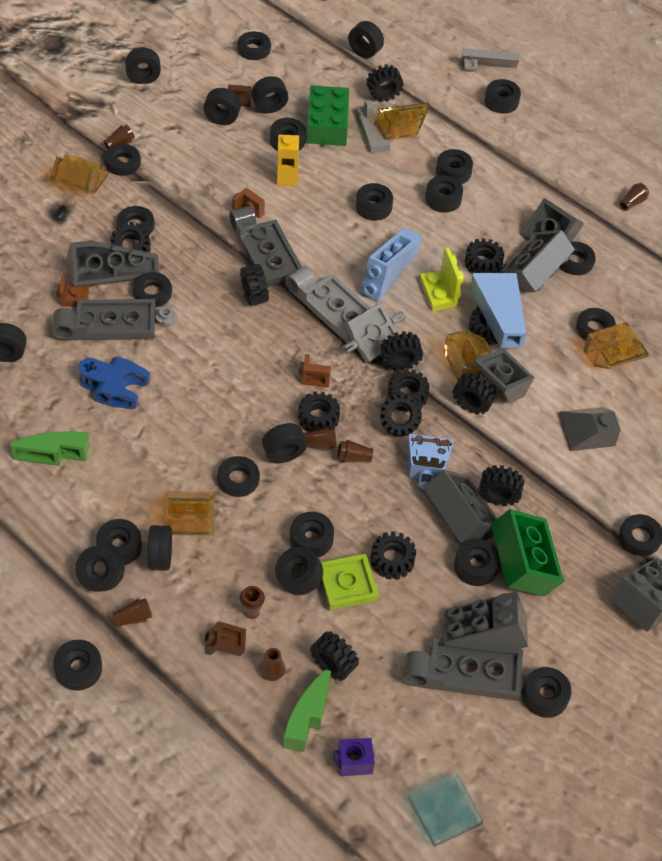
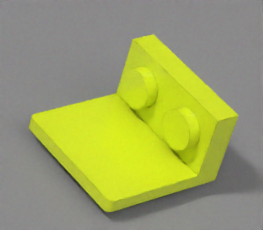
M447 247L444 248L441 271L420 274L419 280L432 311L457 307L458 298L461 297L460 286L464 281L463 273L461 270H458L456 256L452 255L450 248Z

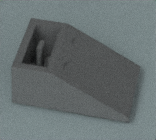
M657 557L624 576L609 597L611 602L646 632L662 622V560Z
M517 591L503 593L496 597L477 600L474 603L455 606L445 610V646L499 653L528 647L527 615Z

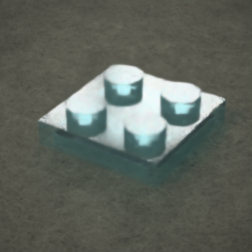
M458 773L409 794L408 799L433 847L483 825L484 820Z

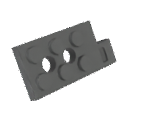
M252 206L242 207L229 212L231 225L252 265L258 263L261 265L268 286L286 281L287 276L302 268L276 219L256 224V216ZM269 247L273 250L266 251L264 250V248ZM277 262V263H279L280 265L275 266V265H272L271 263Z
M155 299L77 300L76 314L68 308H59L54 311L52 334L56 338L63 340L155 339ZM108 317H114V318H116V319L113 320V321H106V320H105V319L108 318ZM130 317H137V318H138V319L135 320V321H129V320H127V319L130 318Z
M433 637L431 656L422 651H411L406 654L403 681L408 685L519 701L521 695L523 649L499 653L445 646L443 638ZM466 663L473 664L476 667V671L472 673L466 672L462 666ZM490 667H497L501 670L502 674L500 676H493L489 673L488 669Z

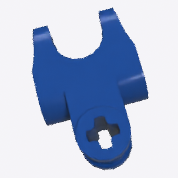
M113 357L110 363L102 362L95 358H85L78 366L79 373L81 374L79 378L81 386L85 389L93 390V396L98 402L111 407L136 409L139 404L138 395L125 387L129 385L147 386L151 381L149 371L121 357Z

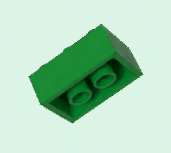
M310 85L307 144L346 146L349 88Z
M509 509L491 524L507 588L546 596L564 582L547 519Z

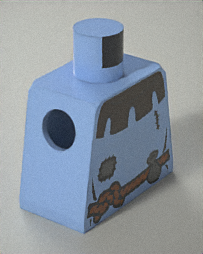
M409 434L407 446L409 477L419 480V488L424 489L443 469H447L454 440Z

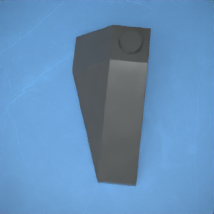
M92 240L70 243L66 257L68 279L74 286L137 279L144 273H159L158 255L155 253Z

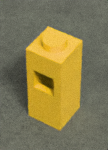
M278 135V186H297L299 135Z

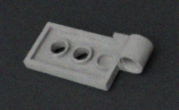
M303 266L286 277V284L289 290L346 343L352 341L344 323L349 321L346 318H354L370 308L334 274L316 283L312 270L307 266ZM333 304L342 305V307H340V308H335V307H333L332 305H333Z

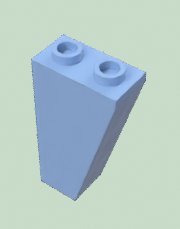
M404 227L374 252L368 259L360 293L379 302L416 257L423 236Z
M473 273L470 291L500 348H523L526 328L517 274Z

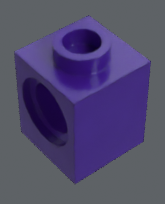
M372 738L339 740L338 750H334V766L340 768V777L373 774L375 762ZM350 754H355L360 759L353 761L350 760L347 756Z

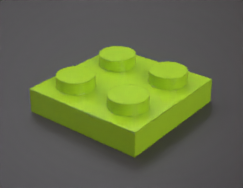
M366 554L321 562L323 566L321 582L329 610L379 601L378 590Z

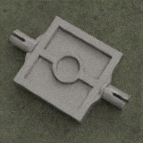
M382 302L344 323L352 341L342 346V350L346 349L343 352L348 354L357 349L365 363L381 355L380 345L383 344L382 341L384 339L388 340L387 336L389 335L395 336L394 333L398 332L396 324L405 319V315L401 316L404 313L399 311L391 316L385 310Z

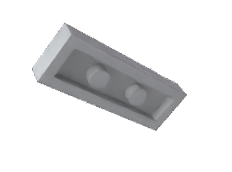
M463 48L461 63H464V71L473 72L476 71L477 64L517 68L520 53Z
M372 100L364 101L363 107H357L356 114L370 153L390 151V142L376 105L372 104Z

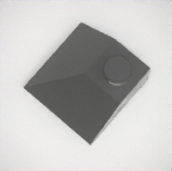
M543 198L521 234L530 239L536 232L562 230L567 239L572 242L584 222L546 198Z
M504 348L478 358L473 362L486 379L491 380L490 384L495 385V390L509 403L523 398L535 378Z
M605 407L559 412L570 451L613 447L616 445L621 429L614 411Z

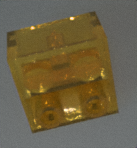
M428 102L380 108L374 125L385 140L416 136L420 131L430 104Z
M65 154L64 158L56 156L50 181L86 193L95 194L107 178L109 171L103 169L102 164L85 161L83 158Z
M627 322L589 333L583 349L594 367L605 369L615 368L649 356V353Z
M469 330L446 334L443 352L457 381L467 372H471V374L476 372L480 377L482 373L473 362L492 353L486 340Z
M167 491L164 498L163 524L171 526L172 535H214L216 493Z

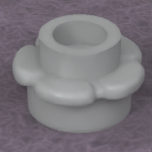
M162 307L156 311L155 319L160 326L169 327L174 324L177 313L174 312L173 308Z

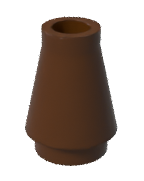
M120 125L103 142L108 149L115 144H130L135 139V136L128 125Z
M642 183L634 184L619 202L620 207L628 211L630 208L646 201L649 196L648 188Z
M325 427L303 433L307 441V447L330 450L331 447H336L335 429Z
M348 439L340 441L337 459L343 460V463L372 461L373 448L365 447Z
M257 586L246 587L239 596L247 618H257L265 601L263 591Z
M138 598L112 613L117 627L147 622V619L153 617L146 598L141 600Z
M270 648L266 651L265 657L260 664V673L265 679L276 681L285 674L286 667L281 657V652L277 648Z

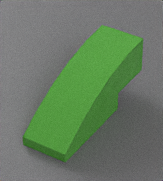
M61 431L25 437L11 442L10 447L13 460L60 466L62 458L86 461L90 443L88 432Z
M325 670L318 676L296 704L286 727L283 748L304 752L309 728L320 730L330 684V670Z

